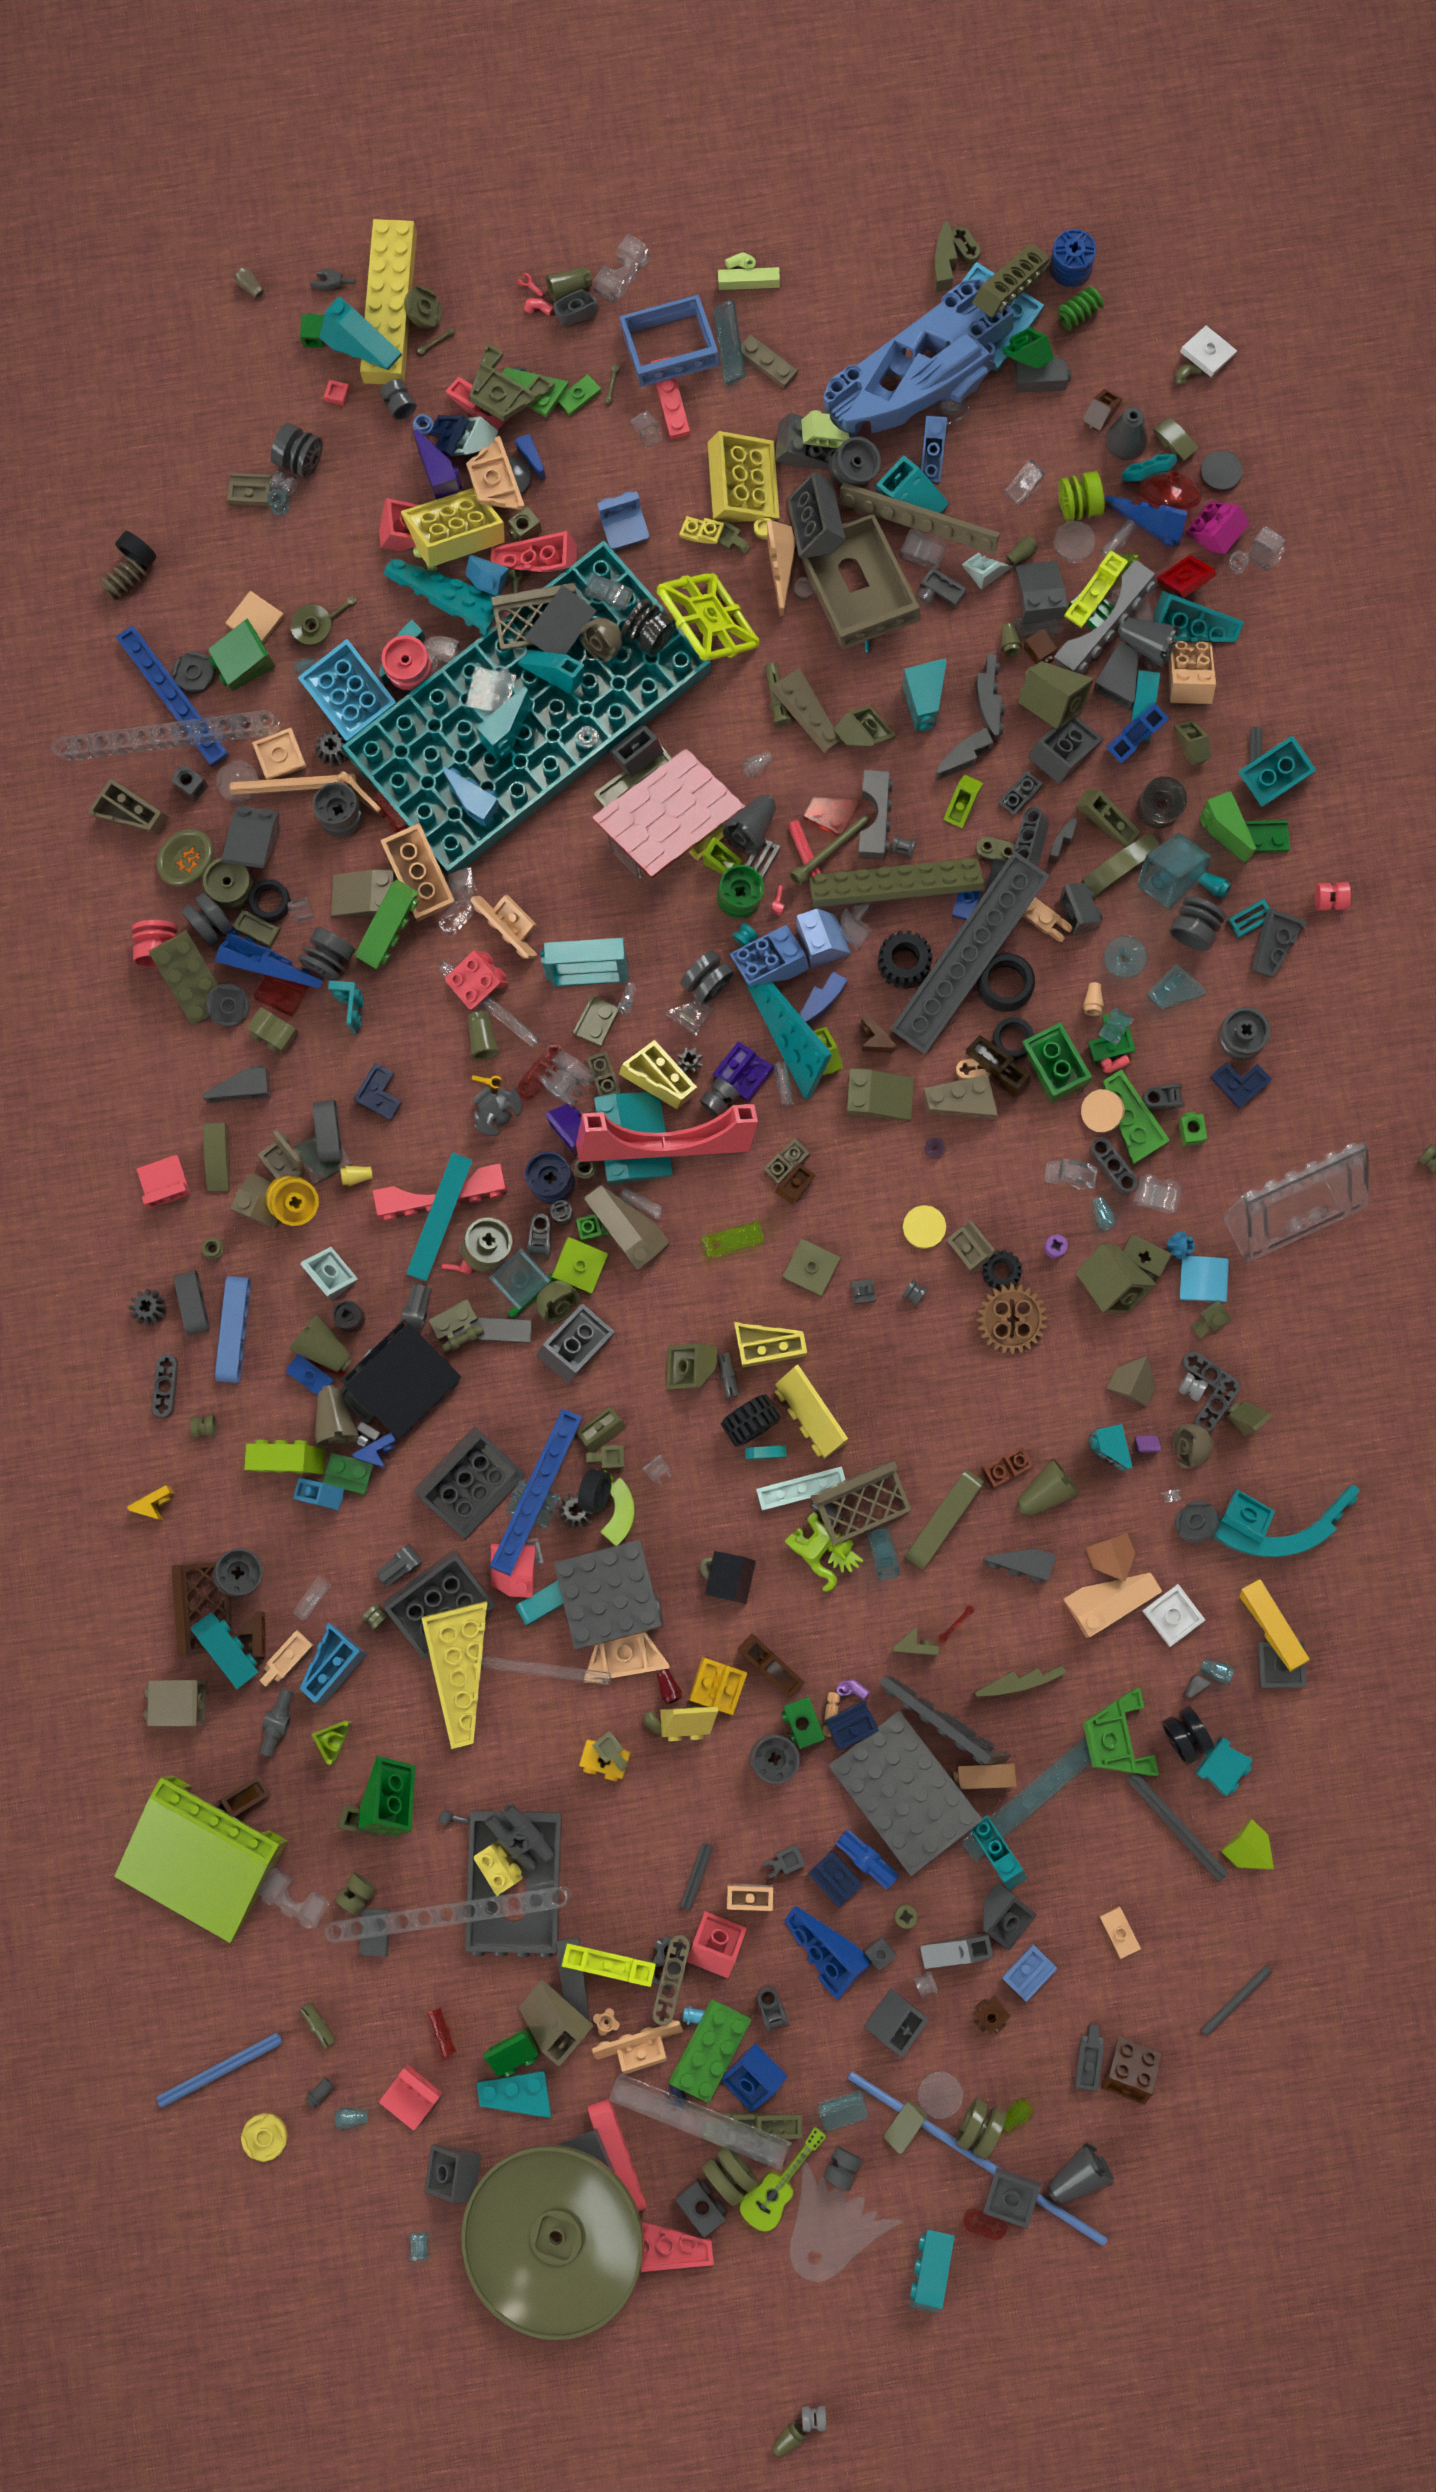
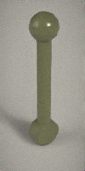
M448 328L445 334L428 345L418 347V354L421 356L425 355L426 350L446 337L453 336L455 333L454 329Z
M617 364L611 366L612 377L608 395L604 399L607 405L612 403L611 396L616 374L619 372Z
M353 596L349 597L348 602L330 614L331 619L348 606H354L356 598Z

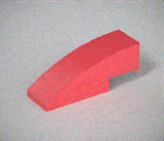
M458 377L445 391L446 394L471 416H481L498 430L506 420L502 421L470 402L469 394L473 385Z

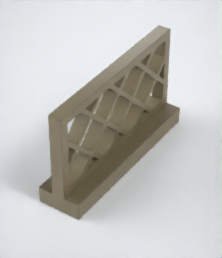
M575 583L564 584L566 588L577 595ZM562 585L491 597L501 650L535 645L522 635L528 626L533 627L531 622L535 616L542 614L540 612L542 606L550 603ZM527 607L534 611L528 621L519 615L521 610ZM508 611L514 616L508 624H505L500 620L499 612ZM516 617L526 624L520 633L510 627ZM507 630L517 635L513 643L504 644L503 636Z
M895 1461L885 1462L810 1495L813 1504L816 1503L833 1545L912 1511L896 1473L898 1468ZM890 1476L894 1482L892 1491L882 1488L885 1478ZM867 1486L876 1488L873 1500L863 1496ZM880 1491L890 1495L886 1506L876 1502ZM849 1494L857 1497L854 1508L843 1504L846 1496ZM894 1497L901 1500L903 1509L896 1511L890 1508ZM861 1499L871 1503L867 1515L857 1511ZM833 1503L838 1506L834 1517L827 1515L824 1505ZM875 1505L885 1509L882 1518L879 1520L871 1517ZM842 1508L852 1512L848 1523L838 1519ZM855 1514L865 1517L861 1528L852 1525ZM836 1522L846 1526L843 1536L838 1538L834 1532Z

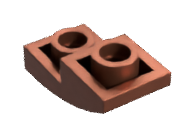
M1021 1447L981 1470L991 1489L1030 1469L1033 1467V1464L1024 1448Z

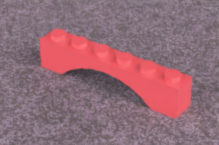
M501 1164L478 1168L464 1182L455 1207L460 1206V1202L469 1201V1203H476L481 1201L483 1197L490 1196L493 1199L502 1197L503 1193H507ZM395 1186L373 1190L377 1216L380 1219H384V1221L395 1220L397 1216L403 1214L406 1217L418 1214V1211L422 1210L430 1212L436 1194H413Z

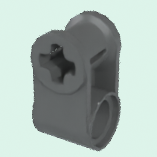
M1182 1084L1149 1088L1141 1098L1150 1111L1177 1109L1185 1106L1180 1090ZM1148 1095H1154L1157 1098V1103H1151L1148 1100Z
M536 1214L531 1219L527 1245L528 1255L538 1253L550 1256L552 1224L545 1214ZM540 1219L547 1221V1225L543 1230L536 1229V1222Z
M769 1984L762 1986L758 1991V2002L767 2032L769 2033L771 2029L782 2025L789 2026L785 2009L781 2004L776 1988ZM772 1992L774 1999L771 2002H765L761 1998L763 1993Z

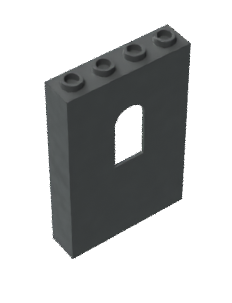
M470 1811L465 1951H471V1955L483 1956L485 1952H494V1956H507V1952H516V1956L528 1957L530 1953H539V1957H553V1953H557L556 1941L559 1938L562 1812L520 1811L523 1816L531 1819V1823L538 1831L544 1834V1840L555 1853L549 1861L544 1862L534 1849L527 1850L537 1861L536 1867L530 1872H527L516 1859L511 1858L520 1867L521 1875L526 1876L525 1915L520 1921L511 1922L503 1914L504 1892L499 1895L494 1893L473 1857L496 1842V1836L485 1825L486 1819L491 1814L495 1813L506 1827H510L512 1824L502 1814L503 1811Z

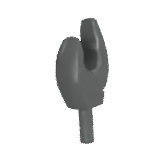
M323 269L316 273L319 278H327L326 281H310L311 287L322 291L342 288V284H356L355 279L343 278L341 273L332 269Z

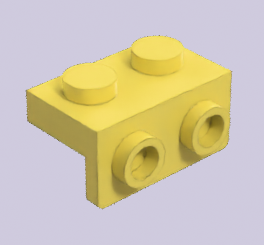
M497 1842L473 1857L496 1895L501 1894L523 1879L520 1867L512 1861L506 1849Z

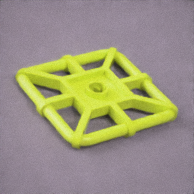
M700 574L691 577L686 575L680 579L664 582L657 586V595L660 596L675 619L677 628H681L701 660H715L723 657L731 658L735 657L738 653L750 651L759 646V638L740 612V606L734 603L716 574ZM706 582L708 584L707 594L702 595L695 584ZM681 587L683 589H687V591L691 595V598L687 597L686 595L682 594L681 592L675 589ZM716 591L718 592V594L720 595V597L722 598L727 607H723V605L716 596ZM672 600L683 605L687 609L689 616L683 617ZM730 616H734L740 626L734 624ZM696 623L699 631L703 634V645H701L689 624ZM728 632L747 643L735 645ZM717 635L725 648L711 651L712 636Z

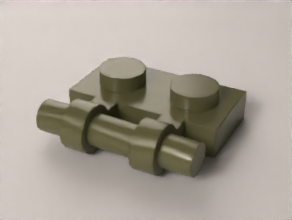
M467 1299L429 1319L438 1339L441 1340L446 1336L449 1339L448 1342L442 1345L445 1352L460 1348L461 1344L470 1339L472 1341L477 1339V1336L484 1332L481 1324L472 1328L470 1323L478 1320ZM465 1327L467 1332L455 1338L453 1333Z

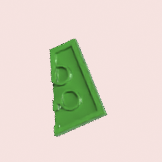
M505 368L502 372L503 375L525 388H528L538 376L537 374ZM546 377L555 383V388L527 407L547 418L568 388L569 381Z

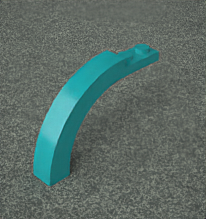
M1354 1484L1349 1485L1312 1525L1291 1536H1265L1264 1540L1259 1543L1221 1521L1223 1518L1221 1517L1218 1531L1213 1538L1234 1551L1256 1557L1272 1558L1300 1553L1320 1544L1337 1530L1331 1522L1336 1523L1344 1513L1341 1511L1346 1505L1350 1507L1358 1499L1356 1494L1360 1490Z

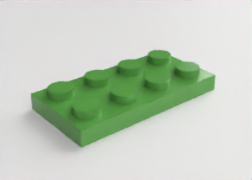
M711 1999L669 2083L709 2103L752 2019Z

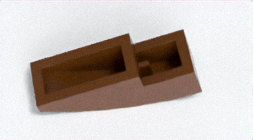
M753 1633L738 1647L737 1650L789 1699L805 1683Z
M260 1775L212 1805L236 1818L271 1794Z

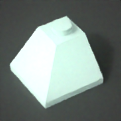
M481 416L467 418L469 422L466 430L460 437L456 445L457 448L451 456L471 454L481 451L484 447L487 448L494 442L498 430Z

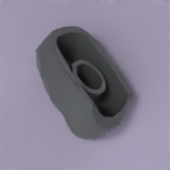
M580 289L556 301L553 309L560 324L570 326L596 316L599 311V305L593 295Z

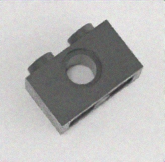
M696 2178L676 2195L675 2200L703 2238H705L726 2220L725 2212L727 2210L719 2199L715 2201L710 2195L712 2190L705 2181L701 2182ZM699 2201H705L708 2203L709 2208L706 2211H699L696 2204Z

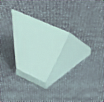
M979 552L962 564L963 568L981 590L1014 567L986 558L985 555L982 557Z

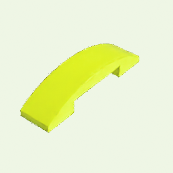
M1110 550L1064 617L1082 628L1107 595L1128 561Z
M568 1943L566 1944L562 1967L651 1987L656 1966L654 1963Z

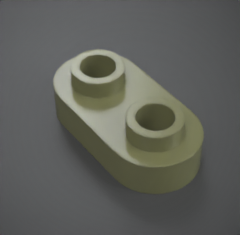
M983 837L977 843L976 853L980 858L993 862L994 858L1007 861L1011 855H1005L1004 851L1009 850L1013 853L1015 845L992 837ZM989 844L991 849L987 850L983 846Z

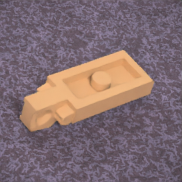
M296 1630L266 1663L267 1665L264 1669L267 1673L259 1681L265 1687H268L274 1680L279 1682L281 1679H284L314 1645Z

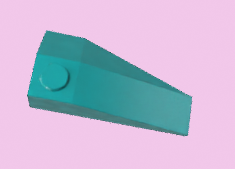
M1165 591L1161 592L1153 617V622L1180 627L1179 636L1174 635L1173 639L1175 641L1236 642L1244 624L1242 620Z

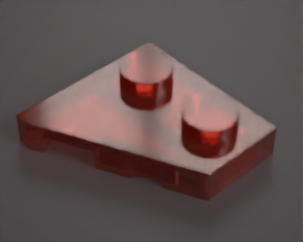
M813 798L803 818L839 837L845 831L860 804V800Z

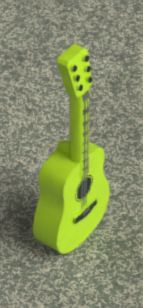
M817 2127L812 2129L805 2141L804 2147L782 2175L775 2171H769L751 2192L746 2191L743 2194V2200L740 2201V2211L744 2219L754 2228L760 2231H770L779 2223L783 2207L793 2195V2188L789 2180L812 2150L815 2151L826 2138V2135Z

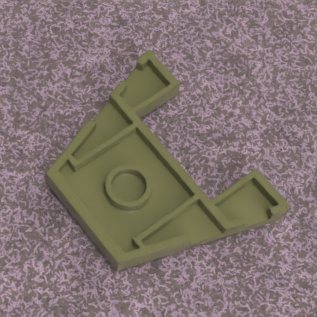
M487 343L469 394L470 402L500 420L505 421L555 388V383L541 374L535 378L528 388H525L498 372L494 368L503 358V352Z

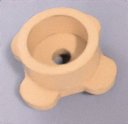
M611 2008L606 2009L602 2014H595L593 2017V2021L597 2023L599 2029L598 2033L602 2036H605L611 2030L619 2028L620 2024L616 2021L614 2010Z

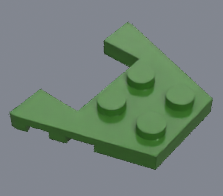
M1140 1688L1132 1689L1083 1721L1092 1767L1147 1776L1159 1775L1155 1755L1135 1759L1125 1712L1145 1708Z

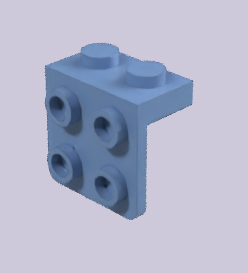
M637 491L625 492L619 497L605 498L597 503L599 517L609 547L612 550L649 539V532L640 508V499Z

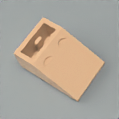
M1174 641L1176 644L1169 657L1170 703L1212 704L1216 687L1212 643Z

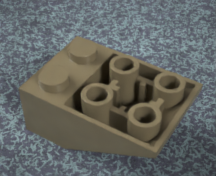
M541 1980L518 2007L541 2051L558 2067L594 2026L544 1980Z

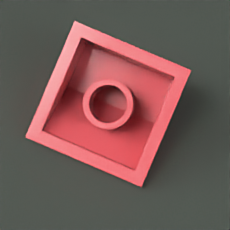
M705 1911L688 1954L687 1962L729 1978L747 1928Z

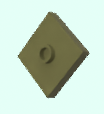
M801 1239L782 1278L822 1297L841 1257Z

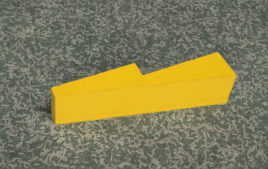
M1261 1579L1243 1588L1239 1597L1265 1631L1264 1637L1289 1671L1292 1672L1308 1663L1309 1657Z

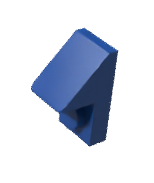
M389 1433L353 1453V1456L358 1460L387 1468L379 1453L383 1452L384 1454L395 1448L394 1444L398 1443V1440L393 1433Z

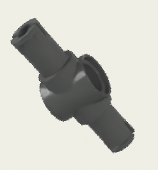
M281 1689L275 1708L272 1707V1710H268L262 1726L266 1735L259 1754L272 1757L278 1739H281V1736H285L291 1717L288 1716V1709L294 1692Z

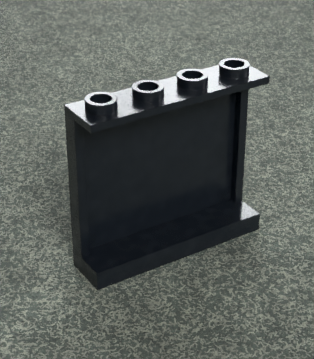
M403 1319L341 1379V1382L399 1439L401 1436L407 1435L411 1431L412 1425L422 1420L433 1405L439 1404L444 1397L443 1395L449 1389H454L462 1377Z

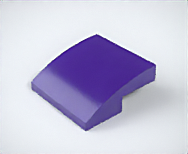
M738 1041L712 1075L716 1079L720 1077L727 1081L738 1091L741 1098L750 1102L775 1069L771 1064L757 1056L753 1050Z

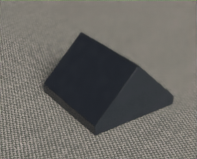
M714 1551L704 1595L747 1604L756 1561L742 1556Z

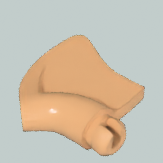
M342 771L337 776L338 781L346 784L353 790L360 803L375 812L381 810L360 788L351 775Z

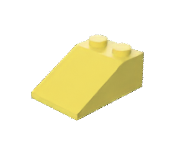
M718 1707L660 1710L662 1737H668V1741H682V1736H690V1740L704 1739V1735L711 1733L718 1713Z

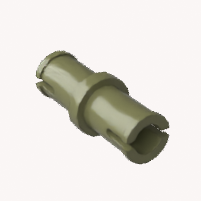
M309 2002L299 2010L309 2024L310 2032L315 2033L324 2049L336 2041V2038H334L325 2024V2018L320 2017L312 2002Z

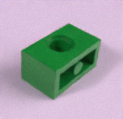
M809 1696L784 1706L785 1711L781 1713L785 1724H791L793 1732L789 1733L794 1745H798L801 1749L825 1740ZM799 1717L808 1719L809 1725L805 1730H799L796 1727L795 1723Z

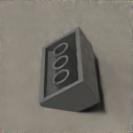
M813 471L787 498L798 553L801 558L831 554L846 540L833 482Z

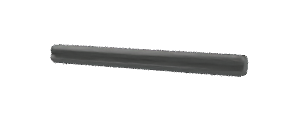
M1132 1773L1127 1779L1128 1783L1218 1881L1223 1880L1227 1876L1225 1868L1139 1774Z

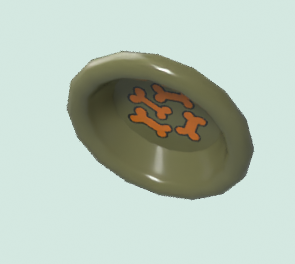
M185 829L175 833L166 840L157 858V872L164 882L171 886L184 887L195 883L203 876L213 858V844L207 834L197 829Z

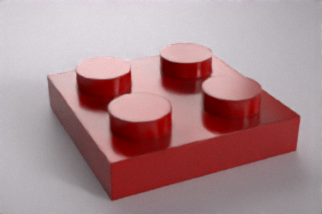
M1189 555L1159 575L1157 581L1159 585L1184 598L1214 578L1216 572L1211 566Z

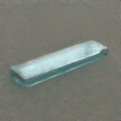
M729 300L714 307L724 382L727 385L746 378L735 302Z

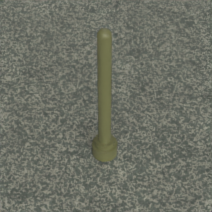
M862 816L805 866L794 868L789 873L793 882L799 886L806 882L809 873L869 822L868 816Z

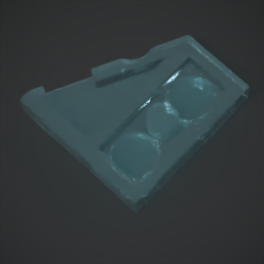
M1176 963L1147 992L1146 996L1162 1010L1201 997L1207 991Z

